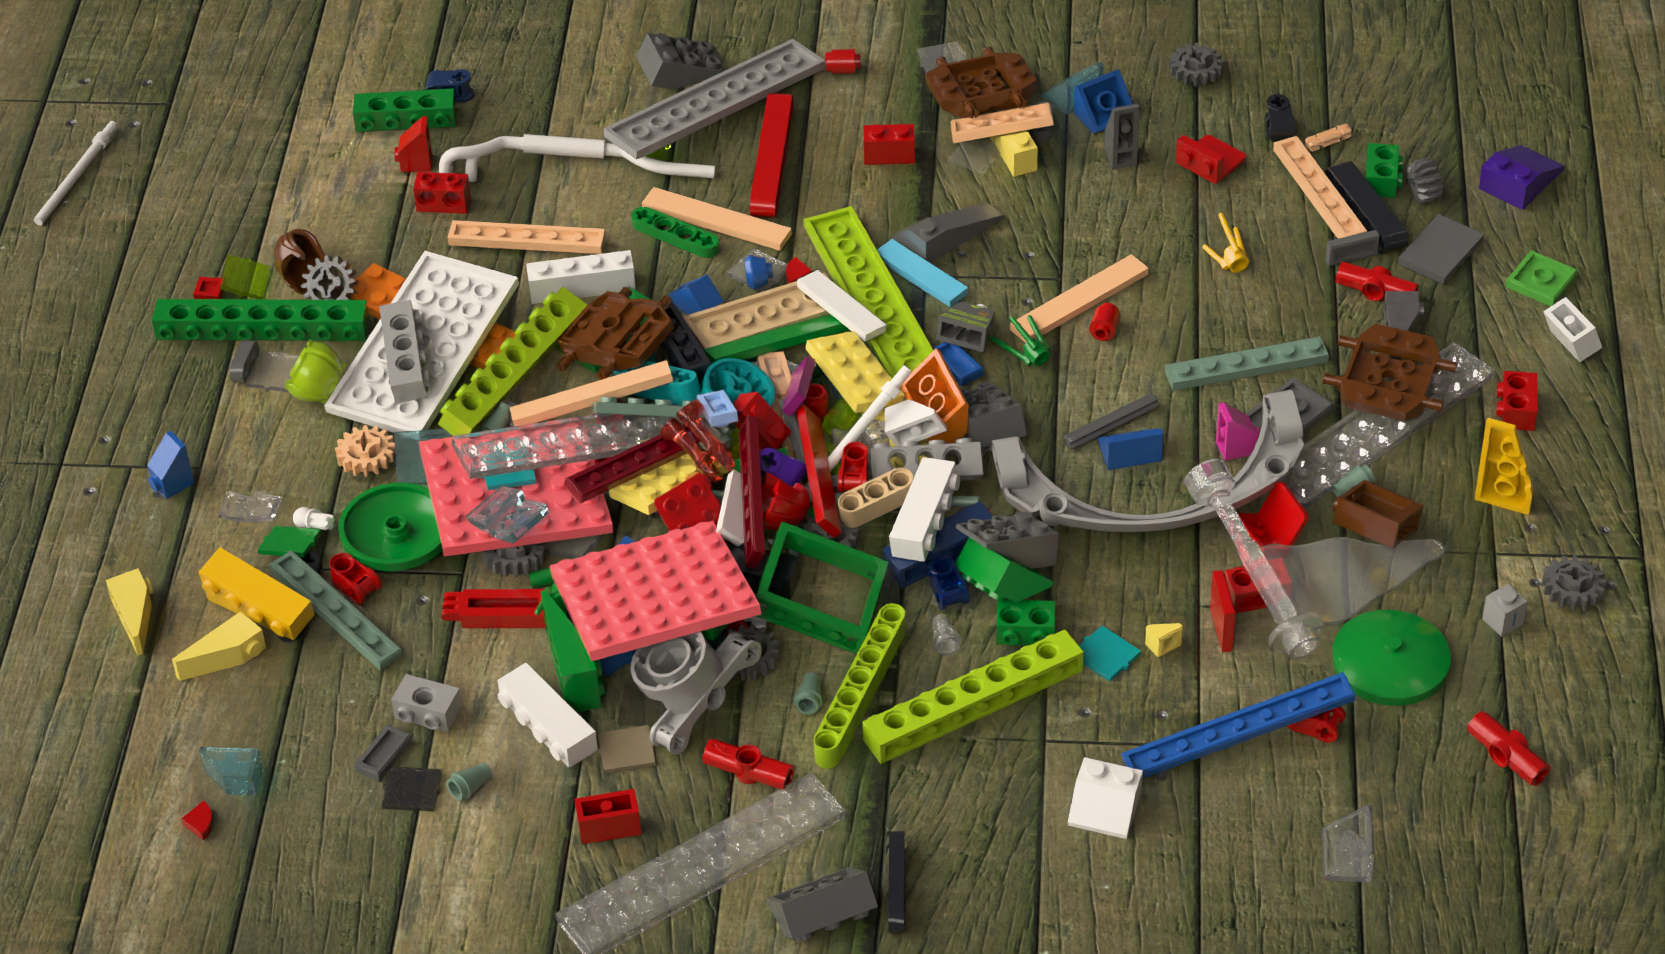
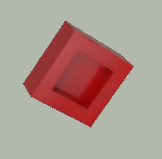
M199 277L193 292V298L222 299L226 288L225 278Z

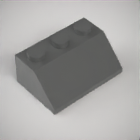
M847 867L766 898L767 904L784 936L796 939L797 942L813 937V931L824 928L825 931L838 928L842 925L841 921L852 917L853 920L867 917L870 915L869 910L878 907L867 872L853 867Z

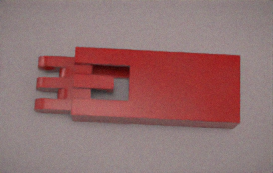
M464 589L463 592H446L443 599L441 618L445 621H461L462 628H545L543 610L539 615L535 614V610L541 601L540 591L545 589Z

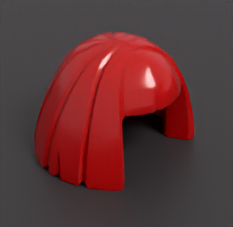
M767 472L761 479L764 530L776 531L779 529L781 522L794 526L799 525L806 518L811 506L810 494L807 488L801 483H796L791 487L780 478Z

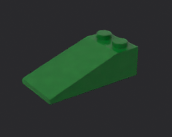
M546 590L540 591L545 629L563 700L577 713L601 708L600 696L605 695L602 678H597L602 676L600 660L591 662L577 629Z

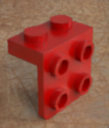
M1185 135L1177 139L1176 163L1214 184H1218L1246 159L1245 153L1211 135H1205L1197 142Z
M701 472L689 474L684 477L685 481L654 500V506L669 531L682 530L693 527L701 522L711 521L717 527L722 502L719 498H715L711 491L713 486L705 474L702 475Z
M1277 482L1258 513H1236L1231 522L1258 559L1285 560L1308 522L1309 515L1284 482Z

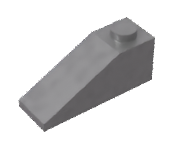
M1386 291L1383 310L1385 326L1416 333L1419 318L1424 317V302H1419L1418 291ZM1388 355V358L1400 359V357Z

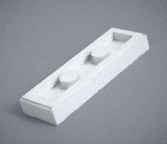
M733 470L727 477L716 533H720L723 538L739 547L744 543L741 474Z

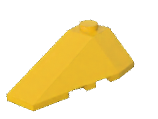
M1487 418L1474 500L1529 515L1534 492L1516 425Z

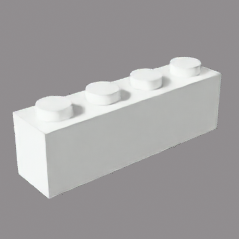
M631 250L526 264L531 304L543 303L551 292L556 294L562 286L578 298L599 296L606 291L619 293L623 287H631L636 290Z
M922 458L889 536L892 557L925 562L929 551H933L936 533L938 530L941 531L945 511H949L951 508L952 494L954 490H958L960 485V474L956 472L955 462Z
M527 663L498 679L499 693L497 695L503 707L506 709L510 708L515 713L521 725H527L532 730L534 737L539 743L544 742L549 747L551 754L556 760H562L570 768L598 750L596 731Z

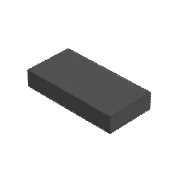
M1377 230L1327 241L1325 261L1328 266L1341 264L1342 261L1350 262L1378 255L1380 235Z
M387 724L354 764L355 771L380 782L413 742L412 735Z

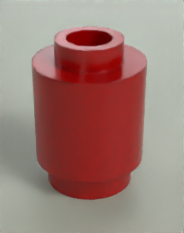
M833 49L831 52H825L826 72H832V74H856V69H861L860 54H856L855 49Z
M1103 303L1096 308L1089 326V332L1092 337L1099 341H1109L1114 337L1121 319L1118 307L1112 303Z
M810 384L806 399L802 404H805L821 419V423H823L829 417L828 393L822 385Z

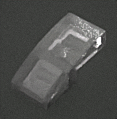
M227 491L220 507L218 518L248 523L272 522L275 520L282 497L254 491L253 497Z

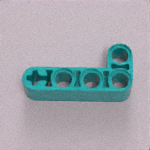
M653 352L641 367L613 371L614 375L656 364L655 354ZM669 366L673 378L671 383L631 395L653 400H672V404L682 406L683 401H697V395H701V387L694 371Z

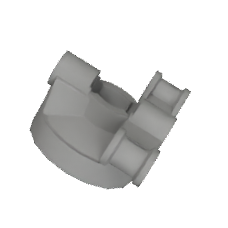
M696 632L638 648L632 657L630 668L633 680L649 699L662 701L667 709L651 728V743L656 746H665L674 755L682 753L688 745L693 724L706 708L716 710L723 704L726 696L724 687L735 673L758 662L762 653L761 644L755 640L748 641L744 639L742 634L733 632L726 637L715 651L703 634Z

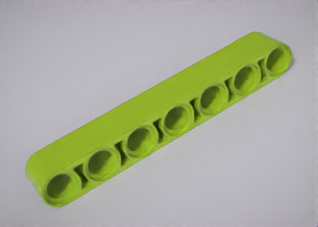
M887 604L880 609L822 720L813 740L814 759L819 767L830 769L836 767L841 762L905 636V610L902 606Z

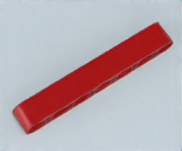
M767 94L750 196V216L777 217L793 116V94Z

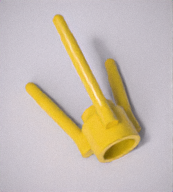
M1219 213L1221 224L1231 246L1225 249L1224 259L1206 244L1202 248L1221 265L1223 270L1229 268L1233 273L1241 272L1248 266L1250 261L1246 255L1239 229L1234 227V239L1224 214Z

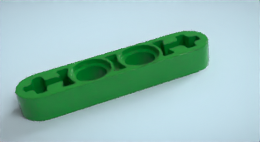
M648 207L636 208L631 213L632 226L641 233L703 258H712L719 253V239L713 233ZM661 226H669V227H671L670 229H667V230H660V229H658V228L661 227ZM682 235H691V236H692L691 238H688V239H682V238H680V236H682Z

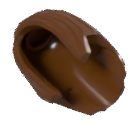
M294 229L281 235L274 249V262L284 282L294 289L295 292L303 295L308 292L307 289L301 287L302 284L307 283V279L302 277V275L310 273L307 266H316V258L324 261L326 254L314 234L304 229Z

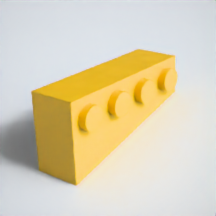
M221 547L217 549L198 572L202 581V588L205 590L209 601L236 614L241 611L251 621L271 629L281 637L286 636L294 640L315 615L309 599Z

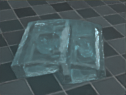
M445 429L395 432L397 483H427L419 442L449 438L450 433Z
M501 486L469 512L466 518L467 521L483 532L500 540L515 543L547 516L549 511L545 503L525 500L522 490Z

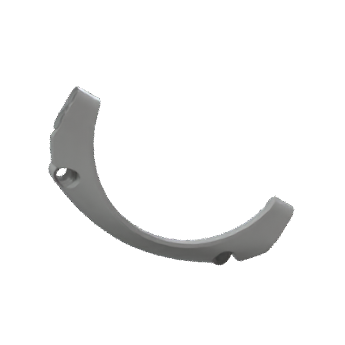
M1285 390L1263 395L1260 435L1251 456L1239 473L1218 492L1197 504L1172 512L1152 515L1115 513L1086 504L1070 496L1043 475L1025 451L1020 438L1017 436L992 440V452L1005 501L1019 511L1031 513L1035 518L1041 516L1042 521L1049 526L1064 525L1103 532H1147L1184 527L1215 518L1273 489L1277 482L1285 483L1287 474L1292 472L1302 453L1304 443L1302 440V422L1293 391Z

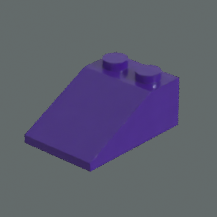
M1522 145L1496 152L1482 165L1479 189L1523 210L1564 170L1565 166Z

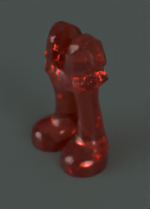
M697 399L680 409L676 413L678 418H672L667 421L660 430V435L667 441L674 440L693 459L696 468L702 471V475L705 474L709 480L717 483L723 477L713 463L718 460L728 471L735 467V463L730 450H726L724 443H721L701 420L700 416L704 412V406ZM684 424L697 436V438L706 447V450L704 452L688 435L684 428Z

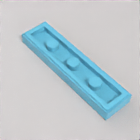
M891 239L877 249L888 268L948 307L953 306L968 295L967 286L895 240Z

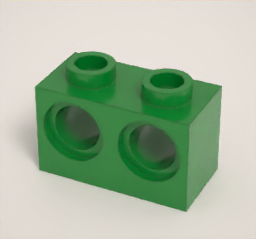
M1368 143L1365 178L1380 197L1395 198L1396 188L1402 187L1403 173L1398 172L1403 169V156H1399V145Z
M997 600L996 645H1031L1045 639L1050 634H1055V601L1021 600L1015 603L1011 600H1004V602Z

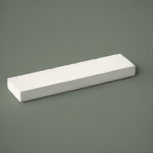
M819 270L797 280V287L851 331H855L863 341L866 342L886 332V324Z

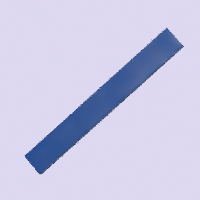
M1342 672L1121 753V757L1125 767L1143 770V779L1356 701V695L1345 673Z

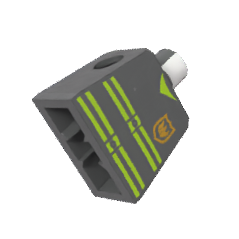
M958 302L939 315L936 340L984 352L992 335L995 311L988 309L983 304L973 305L966 302Z

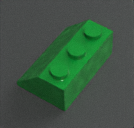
M970 537L954 565L955 568L963 572L961 578L975 584V587L987 592L989 596L1001 602H1004L1005 598L1017 603L1050 588L1053 584V581L1034 569L989 550Z

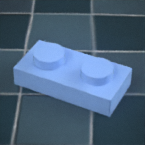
M724 390L697 395L698 406L711 427H725L732 422L738 421L737 410Z

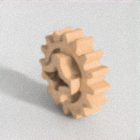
M364 425L363 430L360 431L354 427L352 434L345 432L343 434L344 440L338 439L337 441L338 447L335 448L338 465L343 466L346 473L353 470L354 476L363 472L364 476L368 477L370 471L377 475L379 474V468L388 469L387 462H394L396 448L393 436H388L386 429L379 432L378 426L368 430L367 425Z

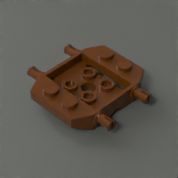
M990 46L989 49L987 47L984 48L983 54L985 56L948 63L945 57L942 56V59L938 57L936 60L938 67L925 73L926 84L940 107L961 118L970 117L971 119H973V116L977 118L978 115H982L990 110L1021 108V106L1024 108L1027 105V100L1037 89V79L1020 54L995 53ZM998 72L1001 73L1002 77L1004 78L1010 89H1006L1004 83L1000 80V78L997 75Z
M623 287L619 293L606 291L591 301L556 340L560 350L564 353V356L556 363V367L560 371L565 372L570 364L575 361L603 366L597 372V376L601 380L608 378L616 370L641 367L674 329L670 317L665 312L673 303L672 298L664 295L659 302L644 298L629 299L632 291L628 287ZM645 317H649V318L643 323V325L641 326V325H640L641 321H642ZM633 332H636L625 344V340L629 337V335Z
M1374 324L1363 332L1359 338L1340 334L1337 346L1353 349V354L1344 376L1325 372L1323 384L1338 387L1340 398L1345 407L1402 421L1420 417L1425 408L1439 412L1442 411L1444 400L1428 397L1429 388L1439 369L1455 373L1458 362L1439 357L1434 337L1380 324ZM1371 351L1380 352V353H1378V354H1371ZM1385 354L1392 355V356H1397V357H1401V358H1405V359H1409V360H1402V361H1400V360L1388 358V356L1385 355ZM1411 360L1422 362L1423 366L1417 365ZM1392 377L1395 380L1389 382L1384 380L1383 378Z

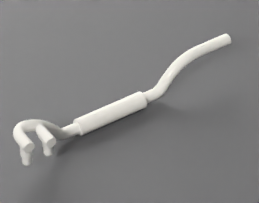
M524 134V137L501 136L477 145L454 147L447 150L441 156L439 163V173H452L453 161L467 159L465 174H468L469 182L477 181L479 159L501 149L523 150V153L599 159H604V156L623 157L646 170L674 176L714 178L715 166L672 163L647 156L636 160L615 144L605 143V140Z

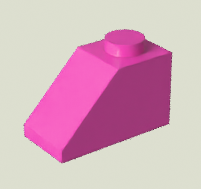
M1224 402L1219 403L1216 444L1224 460L1228 461L1250 456L1260 435L1258 427L1253 426L1248 415Z

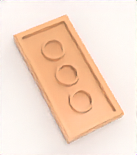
M1049 103L978 115L977 118L973 116V119L967 117L950 121L953 143L1054 125Z

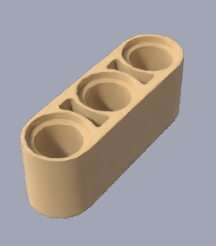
M899 467L843 493L838 499L841 522H844L846 527L855 528L901 507L914 479L912 472L909 469Z

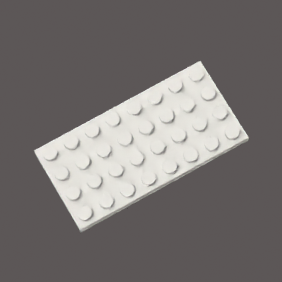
M424 251L391 304L411 300L413 309H419L422 325L417 326L418 330L422 329L425 345L420 346V349H425L428 365L423 366V369L428 370L431 383L430 386H426L428 397L395 403L390 387L380 319L324 405L326 412L373 427L378 426L380 429H386L387 431L421 441L518 287V277Z

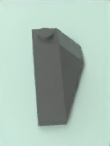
M985 202L912 223L892 235V239L931 263L1004 219V215Z

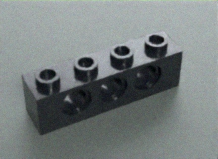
M672 303L665 312L670 317L674 329L660 344V347L673 367L694 371L699 384H701L711 362L675 303Z

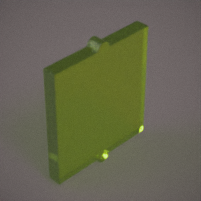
M227 254L220 289L237 293L240 297L244 295L254 299H263L269 266L251 261L249 258L243 259Z

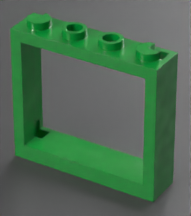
M781 522L755 595L759 604L766 605L767 608L760 606L761 615L756 617L857 654L866 638L889 562L853 549L850 546L832 541L821 535H816L794 525ZM782 547L873 580L859 626L768 592Z

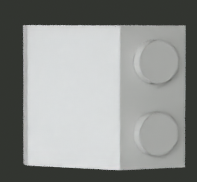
M1084 757L1076 779L1068 826L1127 839L1142 794L1143 770Z

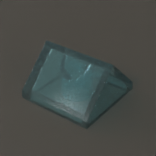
M1098 62L1079 70L1040 95L1045 101L1051 103L1066 115H1069L1074 111L1075 86L1102 76L1104 65L1102 62Z

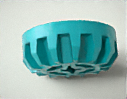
M725 358L714 362L707 369L700 384L701 394L724 390L731 403L740 394L758 392L770 407L775 400V388L768 375L756 365L741 359Z

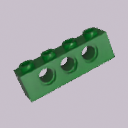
M454 89L354 94L353 117L356 132L408 130L421 117L425 116L428 118L429 128L456 127Z

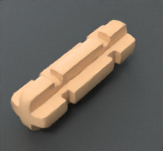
M1342 124L1337 126V129L1334 127L1316 134L1317 137L1315 135L1307 137L1305 139V147L1309 152L1319 150V146L1324 148L1340 142V139L1350 138L1352 136V129L1348 124Z

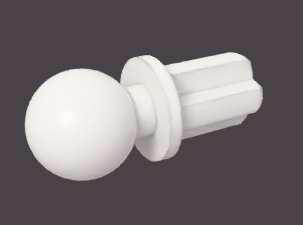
M301 507L293 514V522L299 528L332 530L335 527V517L324 514L319 509Z

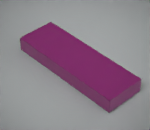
M810 355L805 357L792 374L782 412L789 417L793 415L806 399L816 359Z

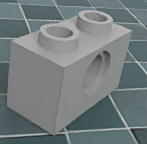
M408 674L404 676L391 699L395 719L444 732H449L462 709L459 688Z

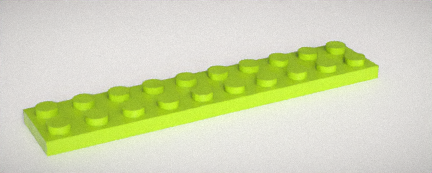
M850 206L803 219L804 228L834 283L886 324V332L867 341L875 358L892 379L903 366H906L913 372L934 350L853 207Z

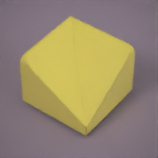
M1180 623L1146 626L1145 644L1157 657L1181 646L1182 625Z

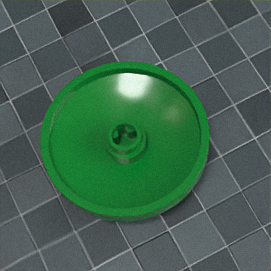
M400 482L370 488L351 500L339 519V536L344 551L370 569L379 571L411 569L430 561L443 550L429 488L421 485Z
M1375 610L1360 614L1349 620L1337 633L1332 651V663L1335 673H1345L1355 695L1367 701L1388 706L1415 704L1434 695L1444 685L1449 674L1451 662L1450 648L1442 633L1427 620L1412 613L1399 610Z

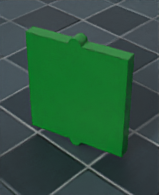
M275 526L269 535L264 537L263 543L257 549L258 554L283 556L292 550L299 557L304 558L311 547H315V542L321 535V529Z

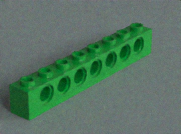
M157 299L152 317V325L156 340L366 341L370 318L366 300Z

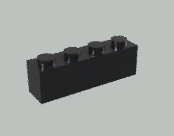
M725 542L751 590L756 593L770 551L765 550V554L756 569L746 568L744 545L737 547L732 543ZM780 553L768 592L791 600L801 576L799 556Z

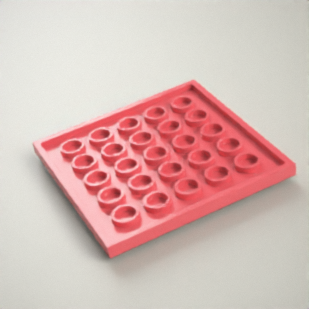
M582 420L541 424L494 432L489 431L469 436L459 435L457 437L419 442L420 454L444 556L613 533V524L604 493L580 504L564 486L565 478L595 465ZM528 451L531 463L535 464L536 484L487 490L485 479L481 477L480 457Z
M713 521L701 522L693 527L682 530H672L667 534L656 537H645L638 542L616 545L612 549L590 552L583 557L572 560L565 559L557 564L550 565L551 576L591 662L761 615L758 600L721 534L716 533L717 527Z

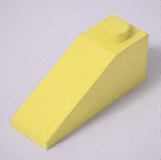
M1026 130L990 137L1013 177L1037 171L1038 147Z
M137 568L107 579L106 584L110 599L139 656L144 653L152 609L149 595L154 592L149 578L143 579Z
M240 611L172 659L177 679L182 681L245 664L266 649L263 631Z

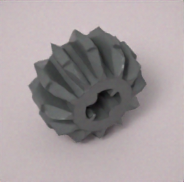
M1422 158L1410 163L1407 168V178L1414 199L1419 203H1428L1440 198L1443 193V183L1436 162L1430 158Z

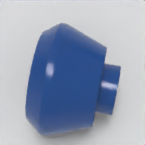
M748 255L745 258L748 288L757 290L768 284V278H773L771 262L766 263L764 257Z

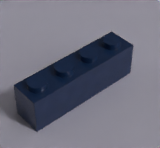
M979 501L944 518L941 531H937L935 536L934 549L929 551L925 562L892 557L891 546L883 548V558L889 562L887 571L900 588L903 589L955 563L969 538L956 529V524L967 523L970 519L988 520L992 519L993 516L982 502Z

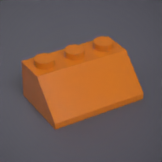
M936 348L901 385V389L907 400L910 399L934 409L947 426V431L931 436L927 440H945V444L956 443V440L961 439L967 433L969 405L942 353Z

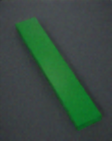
M827 314L703 350L711 364L725 358L746 360L803 344L810 339L831 336L849 331L850 329L831 314Z

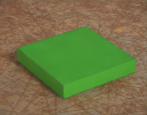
M1531 250L1508 277L1505 287L1546 305L1553 306L1577 278L1578 270Z

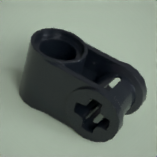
M1282 94L1269 96L1267 99L1268 112L1265 114L1268 140H1284L1295 137L1296 123L1292 115L1289 99Z

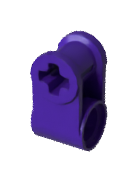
M765 448L759 451L762 476L767 472L771 473L791 487L796 483H801L807 471L804 463L773 448ZM769 456L768 462L771 463L770 466L764 467L765 461L762 460L763 457Z

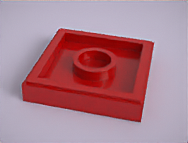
M1223 570L1212 571L1210 613L1222 653L1231 652L1233 649L1236 612Z

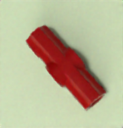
M1343 261L1339 266L1335 283L1361 290L1363 295L1372 301H1379L1383 297L1385 298L1386 291H1418L1419 284L1393 277L1392 273L1385 267L1375 266L1370 270Z
M1480 711L1474 715L1468 724L1467 731L1488 748L1489 755L1496 765L1502 768L1509 766L1531 786L1534 785L1536 787L1544 781L1545 777L1550 773L1551 767L1529 749L1526 738L1519 731L1514 729L1508 731L1487 712Z
M714 738L712 740L709 739L702 756L704 764L734 773L737 779L744 784L760 782L781 790H788L795 773L794 765L761 755L758 747L749 744L738 747Z

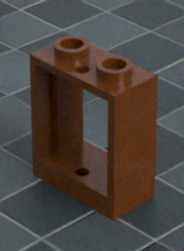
M1363 480L1355 487L1352 486L1342 496L1337 497L1333 505V511H1335L1333 523L1390 548H1394L1418 530L1424 505Z

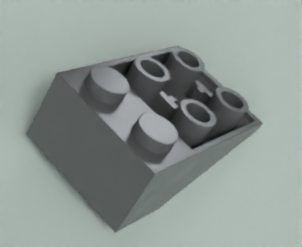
M647 33L636 55L651 86L676 89L702 82L725 71L712 44L707 41L699 42L688 40L684 37H669L661 33Z
M983 383L974 390H961L969 405L968 429L964 435L965 438H971L973 442H980L981 448L991 446L992 440L1027 435L1021 404L998 386L992 383Z
M1017 512L1015 516L1008 517L996 515L988 520L970 519L967 523L956 524V529L985 548L1031 569L1056 565L1059 533L1048 527L1047 523L1040 522L1034 518L1031 513Z

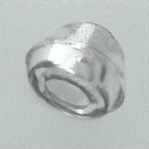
M879 419L873 420L856 442L865 444L868 451L870 448H874V444L889 443V437L885 433V422Z

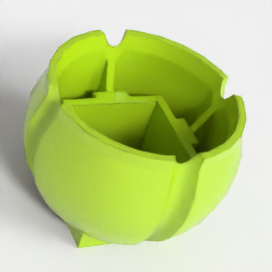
M309 340L306 344L308 347H304L289 374L291 379L286 381L284 389L301 401L325 404L336 388L346 364L341 362L337 353L330 346L322 342Z

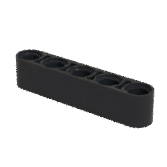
M1352 161L1325 169V175L1367 232L1377 230L1380 235L1378 247L1380 254L1408 245V236L1405 228Z

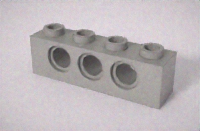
M411 300L379 306L389 381L395 403L427 398L426 386H430L431 383L428 370L423 369V366L428 365L425 349H420V346L425 345L422 329L418 330L417 326L422 325L419 309H413Z
M971 438L958 439L956 443L945 444V440H932L928 442L929 445H918V442L909 441L901 443L900 447H890L889 443L874 444V448H870L868 451L869 481L896 469L890 463V459L893 457L902 459L904 462L903 468L909 469L914 478L920 465L918 463L919 456L925 455L933 459L946 460L945 456L947 454H954L959 460V464L956 465V472L960 474V481L979 480L983 475L980 442H973Z

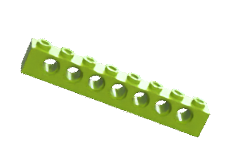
M564 286L556 294L551 292L544 300V306L542 308L536 307L528 318L530 321L528 323L523 321L514 332L516 336L513 339L508 337L500 347L501 352L499 354L494 352L488 358L484 370L478 368L470 379L472 382L469 385L464 383L455 395L457 398L454 401L449 399L440 410L443 415L438 425L454 437L474 434L497 407L498 403L504 402L557 345L556 340L583 311L587 304Z
M1065 629L1056 634H1050L1045 639L1024 646L1012 654L1000 657L994 662L981 668H976L955 680H949L944 685L923 692L909 701L899 703L878 715H872L867 720L862 721L863 741L880 764H883L1082 672L1084 652Z

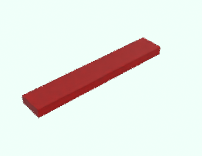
M802 404L798 407L796 413L816 524L834 538L841 534L842 531L821 419L805 404Z

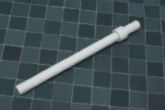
M110 121L102 132L96 134L92 140L93 144L34 218V222L37 225H43L99 151L105 149L110 143V137L118 128L117 123Z
M903 366L890 382L887 381L880 389L882 391L881 394L828 457L830 472L842 459L844 447L848 443L856 442L890 399L894 400L900 392L899 388L912 373L906 366ZM808 481L805 487L807 488L808 492L811 493Z

